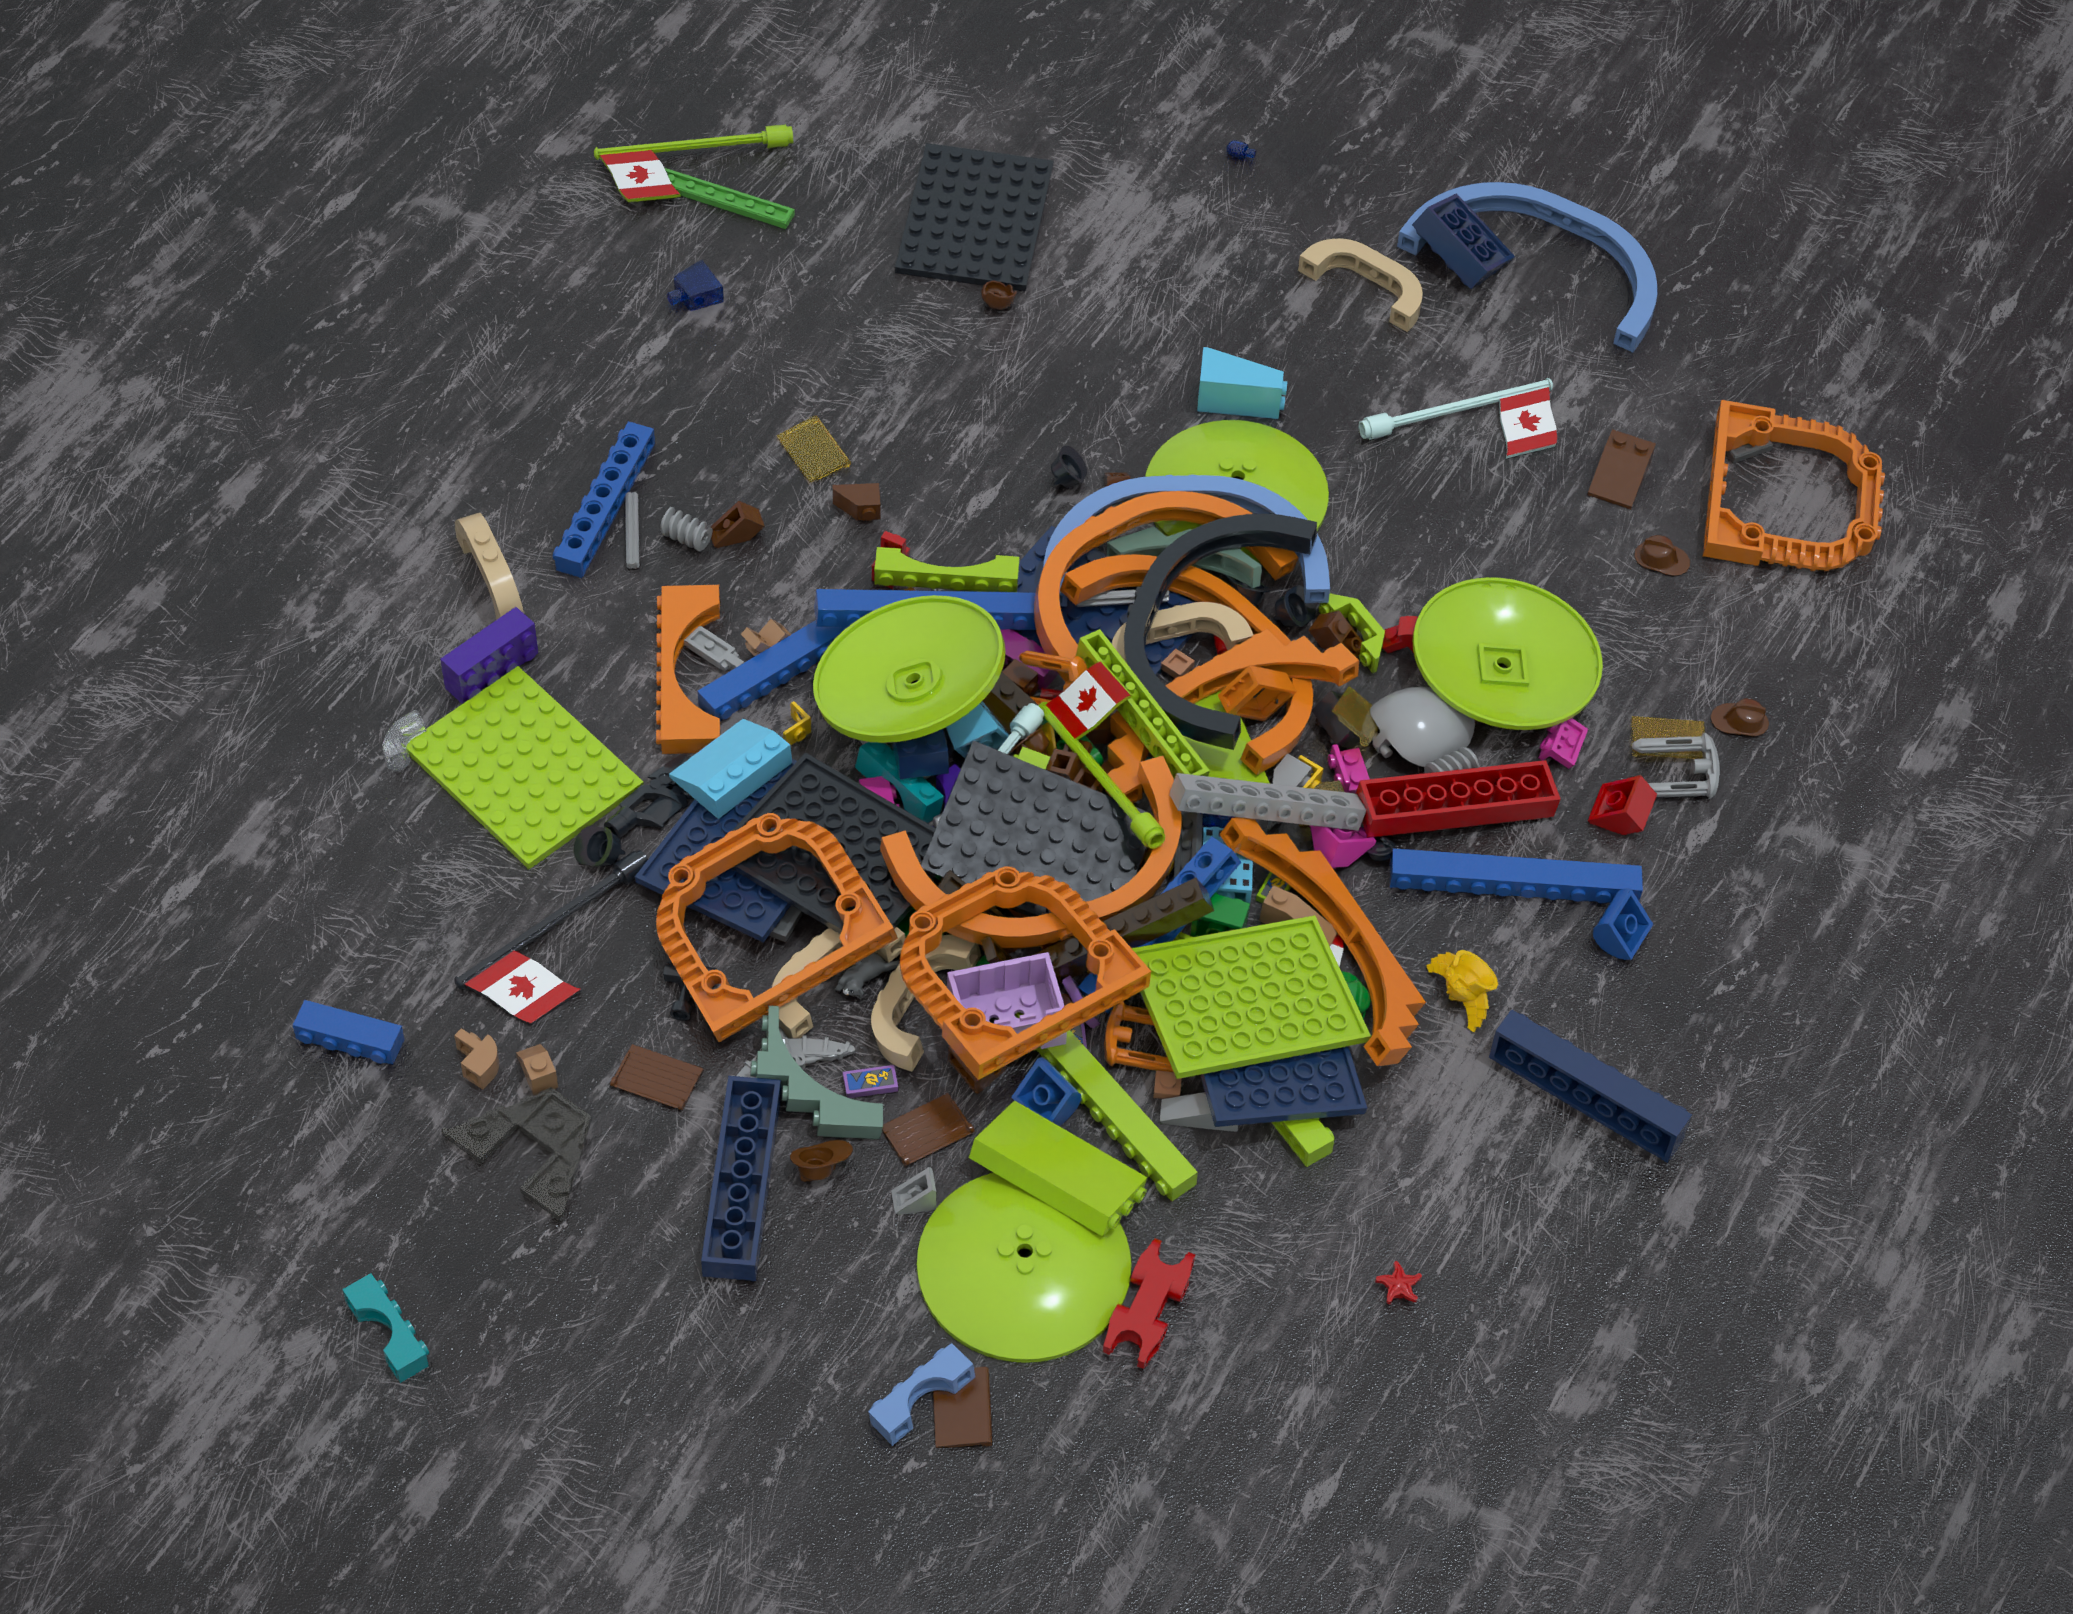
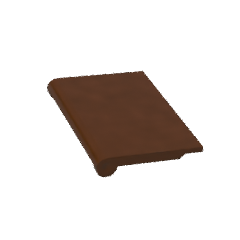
M632 1044L615 1076L612 1077L610 1086L683 1110L703 1072V1068Z
M947 1093L883 1124L882 1132L902 1163L907 1166L973 1134L975 1130L955 1101Z
M975 1367V1378L956 1394L944 1390L933 1391L936 1448L974 1445L988 1447L992 1445L989 1368Z

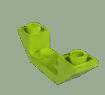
M1330 593L1328 603H1319L1320 614L1340 611L1345 618L1348 617L1350 624L1359 630L1365 640L1361 643L1359 654L1361 663L1365 667L1367 666L1372 673L1377 672L1385 630L1358 599Z

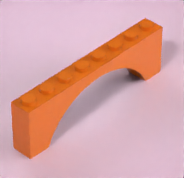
M719 585L662 586V595L657 596V610H661V614H657V629H661V633H657V648H661V652H657V667H661V671L656 672L657 686H661V691H656L657 705H661V710H656V723L661 725V730H656V744H661L662 754L698 753L721 735L720 718L702 711L686 697L676 680L675 666L684 646V639L699 626L704 627L720 618Z

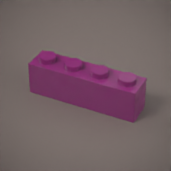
M1000 629L1005 643L1004 669L1014 659L1020 661L1019 655L1022 652L1033 651L1045 654L1043 648L1035 641L1028 640L1016 630ZM1026 665L1038 672V689L1040 690L1041 688L1046 689L1059 674L1054 670Z

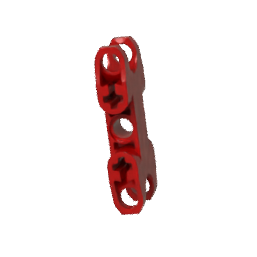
M1156 1238L1140 1255L1131 1276L1130 1282L1140 1286L1138 1293L1130 1308L1121 1304H1117L1109 1321V1328L1102 1351L1110 1355L1119 1343L1124 1341L1134 1342L1140 1348L1137 1366L1142 1369L1147 1366L1161 1347L1169 1324L1158 1319L1168 1298L1178 1302L1183 1300L1189 1287V1279L1196 1254L1188 1252L1180 1263L1175 1265L1165 1264L1159 1259L1162 1241Z

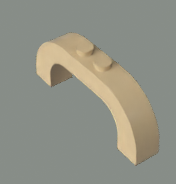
M1348 239L1323 240L1311 245L1300 255L1298 271L1317 281L1326 271L1332 268L1351 269L1391 291L1398 297V301L1391 307L1390 323L1408 332L1417 322L1422 302L1421 284L1410 270L1362 243Z
M476 513L455 520L456 538L464 554L471 552L479 567L493 601L496 620L515 607L524 613L510 569L483 515Z
M1195 602L1159 610L1149 631L1146 644L1196 632H1208L1218 636L1224 642L1227 650H1230L1233 646L1250 639L1253 636V632L1247 621L1235 610L1218 603ZM1126 623L1118 629L1112 640L1113 647L1124 661Z
M897 927L894 930L898 939L876 951L888 963L901 953L906 939L905 934ZM828 928L821 935L814 937L809 945L803 950L796 952L791 960L781 968L775 977L772 987L781 983L786 976L794 975L803 970L807 964L817 962L843 947L839 939L840 934ZM798 997L779 1007V1027L789 1039L801 1038L813 1028L810 1013L797 1002Z
M942 935L940 945L935 950L926 954L925 957L934 972L944 969L962 970L975 967L981 957V951L977 943L969 942L954 935ZM899 963L896 970L890 974L889 981L884 990H881L878 994L871 1015V1025L881 1054L893 1065L912 1072L923 1055L924 1050L919 1036L903 1032L897 1028L901 1018L915 997L908 990L902 979Z

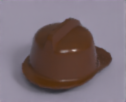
M1662 535L1646 538L1635 550L1634 557L1638 564L1666 575L1679 576L1686 573L1690 567L1688 555L1682 549L1673 546L1672 541Z
M1748 698L1739 700L1737 703L1721 704L1712 711L1710 717L1716 729L1728 734L1759 736L1764 734L1769 726L1768 718L1765 715L1766 709L1756 700Z
M1043 725L1039 726L1035 732L1021 741L1008 755H1019L1022 747L1047 755V747L1050 741L1042 730Z
M832 1140L809 1147L798 1148L791 1153L790 1160L798 1166L801 1181L824 1180L830 1177L836 1167V1163L844 1161L851 1156L853 1148L849 1142Z

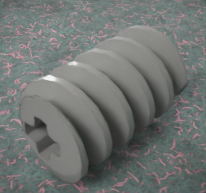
M670 507L666 511L660 525V531H662L664 536H670L672 540H678L681 544L686 543L688 547H694L697 551H702L706 548L713 532L712 528L707 529L705 521L699 525V519L694 518L691 521L690 514H686L683 517L681 510L675 514L674 507Z
M1462 747L1458 751L1451 752L1450 755H1444L1442 758L1427 763L1424 767V772L1433 773L1479 768L1480 765L1473 751L1470 748Z

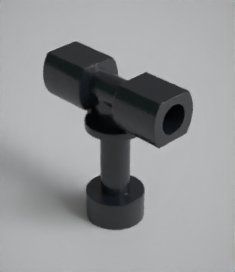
M666 962L663 973L664 981L678 983L679 987L682 988L679 1000L672 1003L670 1015L680 1021L689 1020L692 1012V1006L689 1004L691 994L673 963ZM706 967L708 971L717 970V968Z

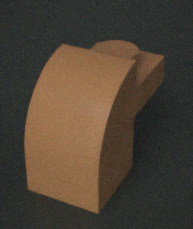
M772 619L768 621L759 633L748 627L741 633L747 640L745 643L746 648L754 656L792 635L782 624Z
M461 1028L454 1036L457 1049L467 1055L461 1062L463 1077L483 1090L495 1078L499 1070L496 1043L490 1035H487L481 1041L476 1034L468 1033Z

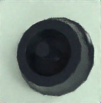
M1382 836L1366 852L1371 859L1384 861L1391 858L1392 850L1396 849V845L1388 838Z

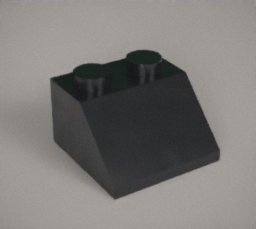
M1330 691L1311 710L1316 716V723L1329 734V741L1333 745L1337 744L1338 747L1350 749L1371 740L1369 737L1371 732L1377 731L1380 733L1376 724L1356 698Z

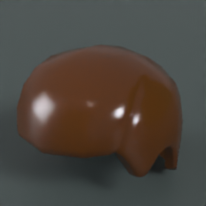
M994 280L986 282L981 291L983 301L990 308L996 310H1004L1010 307L1017 294V291L1013 293L1012 285L1005 286L1003 283Z

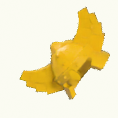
M1460 950L1457 951L1456 955L1450 952L1438 954V957L1431 958V964L1426 965L1428 972L1438 973L1446 979V993L1449 994V999L1463 1002L1468 1015L1467 1028L1475 1032L1477 1027H1481L1483 1019H1486L1487 1009H1489L1487 993L1497 988V977L1485 961L1469 951Z

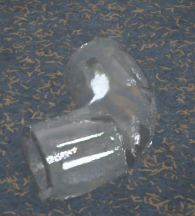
M417 709L395 721L385 735L382 744L383 757L387 768L390 770L399 771L410 764L411 759L407 751L408 743L416 736L428 731Z

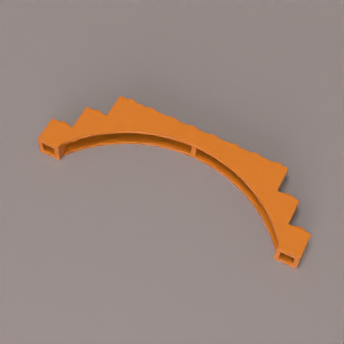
M1266 629L1261 633L1253 635L1243 643L1233 646L1232 649L1215 656L1207 663L1195 667L1189 673L1175 678L1165 686L1176 695L1195 704L1199 700L1226 688L1241 672L1251 665L1285 672L1289 678L1316 679L1332 682L1340 687L1358 677L1359 660L1342 643L1330 647L1324 653H1321L1305 636L1293 640L1287 646H1284ZM1116 711L1111 715V732L1117 739L1108 745V762L1115 769H1112L1107 775L1133 804L1142 799V784L1137 773L1140 762L1146 760L1149 750L1119 711Z
M1231 818L1219 834L1225 844L1234 853L1254 861L1299 892L1326 918L1344 940L1363 973L1373 1006L1372 1036L1364 1045V1048L1377 1066L1398 1064L1412 1048L1407 1038L1419 1025L1414 1016L1426 1001L1320 850L1299 852L1287 833L1266 835L1255 819Z

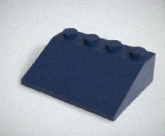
M1457 193L1427 207L1412 224L1417 234L1431 245V249L1443 258L1447 267L1455 271L1460 277L1461 282L1470 289L1483 283L1515 258L1510 250Z

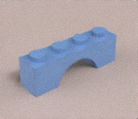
M952 1343L946 1348L939 1349L934 1354L933 1359L925 1365L917 1367L911 1377L905 1382L898 1383L889 1395L883 1400H877L868 1411L871 1425L893 1446L913 1429L910 1414L917 1399L925 1393L935 1390H944L956 1394L975 1378L973 1363Z

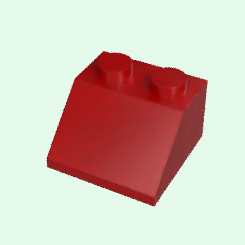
M1641 775L1602 784L1588 822L1622 835L1643 831L1657 793Z

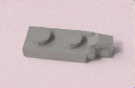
M699 626L684 639V646L723 671L727 669L731 671L744 663V661L739 659V654L736 653L734 647L702 626Z

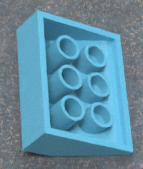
M742 719L672 771L669 777L719 819L792 763L791 747L788 742L773 730Z

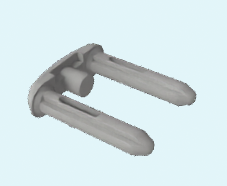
M1707 733L1697 737L1642 738L1632 743V749L1639 753L1702 751L1704 759H1693V773H1706V781L1648 783L1657 793L1656 797L1707 796L1708 799H1711L1716 795L1720 775L1719 758L1714 741Z

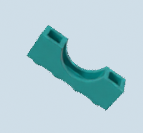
M868 742L860 746L855 768L866 778L882 776L891 782L902 798L904 810L926 823L931 822L935 816L940 814L944 796L923 777L900 779L894 752L885 743Z
M370 1273L342 1289L346 1304L359 1322L377 1321L385 1324L392 1331L391 1340L383 1351L386 1363L400 1383L429 1366L427 1355L430 1353L422 1340H416L414 1337L416 1332L410 1321H403L400 1316L402 1311L397 1302L388 1299L386 1296L388 1290L382 1280L376 1281Z

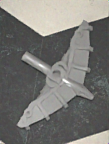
M779 1027L786 1048L803 1070L806 1064L815 1063L818 1060H839L844 1056L855 1053V1048L850 1045L851 1042L849 1041L844 1044L830 1041L829 1037L821 1040L807 1038L806 1035H803V1038L788 1039ZM746 1060L743 1069L736 1076L755 1078V1076H750L751 1061Z

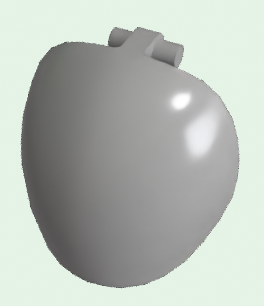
M1412 687L1393 692L1375 702L1370 708V715L1380 729V733L1373 731L1369 735L1373 741L1372 745L1377 752L1382 753L1385 758L1390 757L1393 752L1389 746L1392 744L1402 757L1418 766L1425 767L1429 762L1442 758L1444 755H1450L1451 752L1458 751L1462 747H1467L1474 733L1475 719L1451 707L1431 687Z

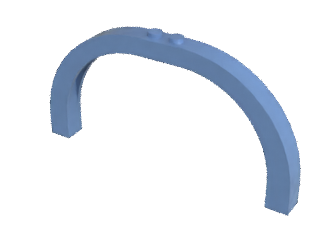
M1487 182L1461 186L1446 191L1426 202L1409 218L1399 231L1397 247L1417 255L1427 241L1417 234L1412 224L1427 207L1456 193L1474 213L1511 211L1540 218L1599 245L1611 254L1625 270L1633 290V305L1617 327L1613 344L1634 352L1649 329L1657 299V280L1653 265L1645 250L1630 233L1617 223L1556 194L1516 183Z
M1166 475L1128 479L1104 487L1087 496L1064 516L1050 538L1046 548L1044 565L1055 546L1073 529L1085 523L1088 518L1102 514L1111 506L1116 507L1133 498L1164 491L1196 492L1227 500L1253 514H1279L1306 520L1307 518L1280 495L1265 487L1236 478L1209 475ZM1317 534V539L1310 555L1295 552L1299 557L1298 560L1302 569L1305 603L1329 602L1330 581L1327 556ZM1064 576L1062 577V580H1061V582H1060V588H1061V585H1062ZM1059 589L1060 606H1067V597Z

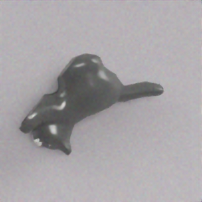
M874 952L853 964L852 968H848L839 980L835 990L839 992L843 989L845 995H851L861 1000L864 995L862 990L863 984L879 976L882 972L896 969L900 961L885 963L883 958Z

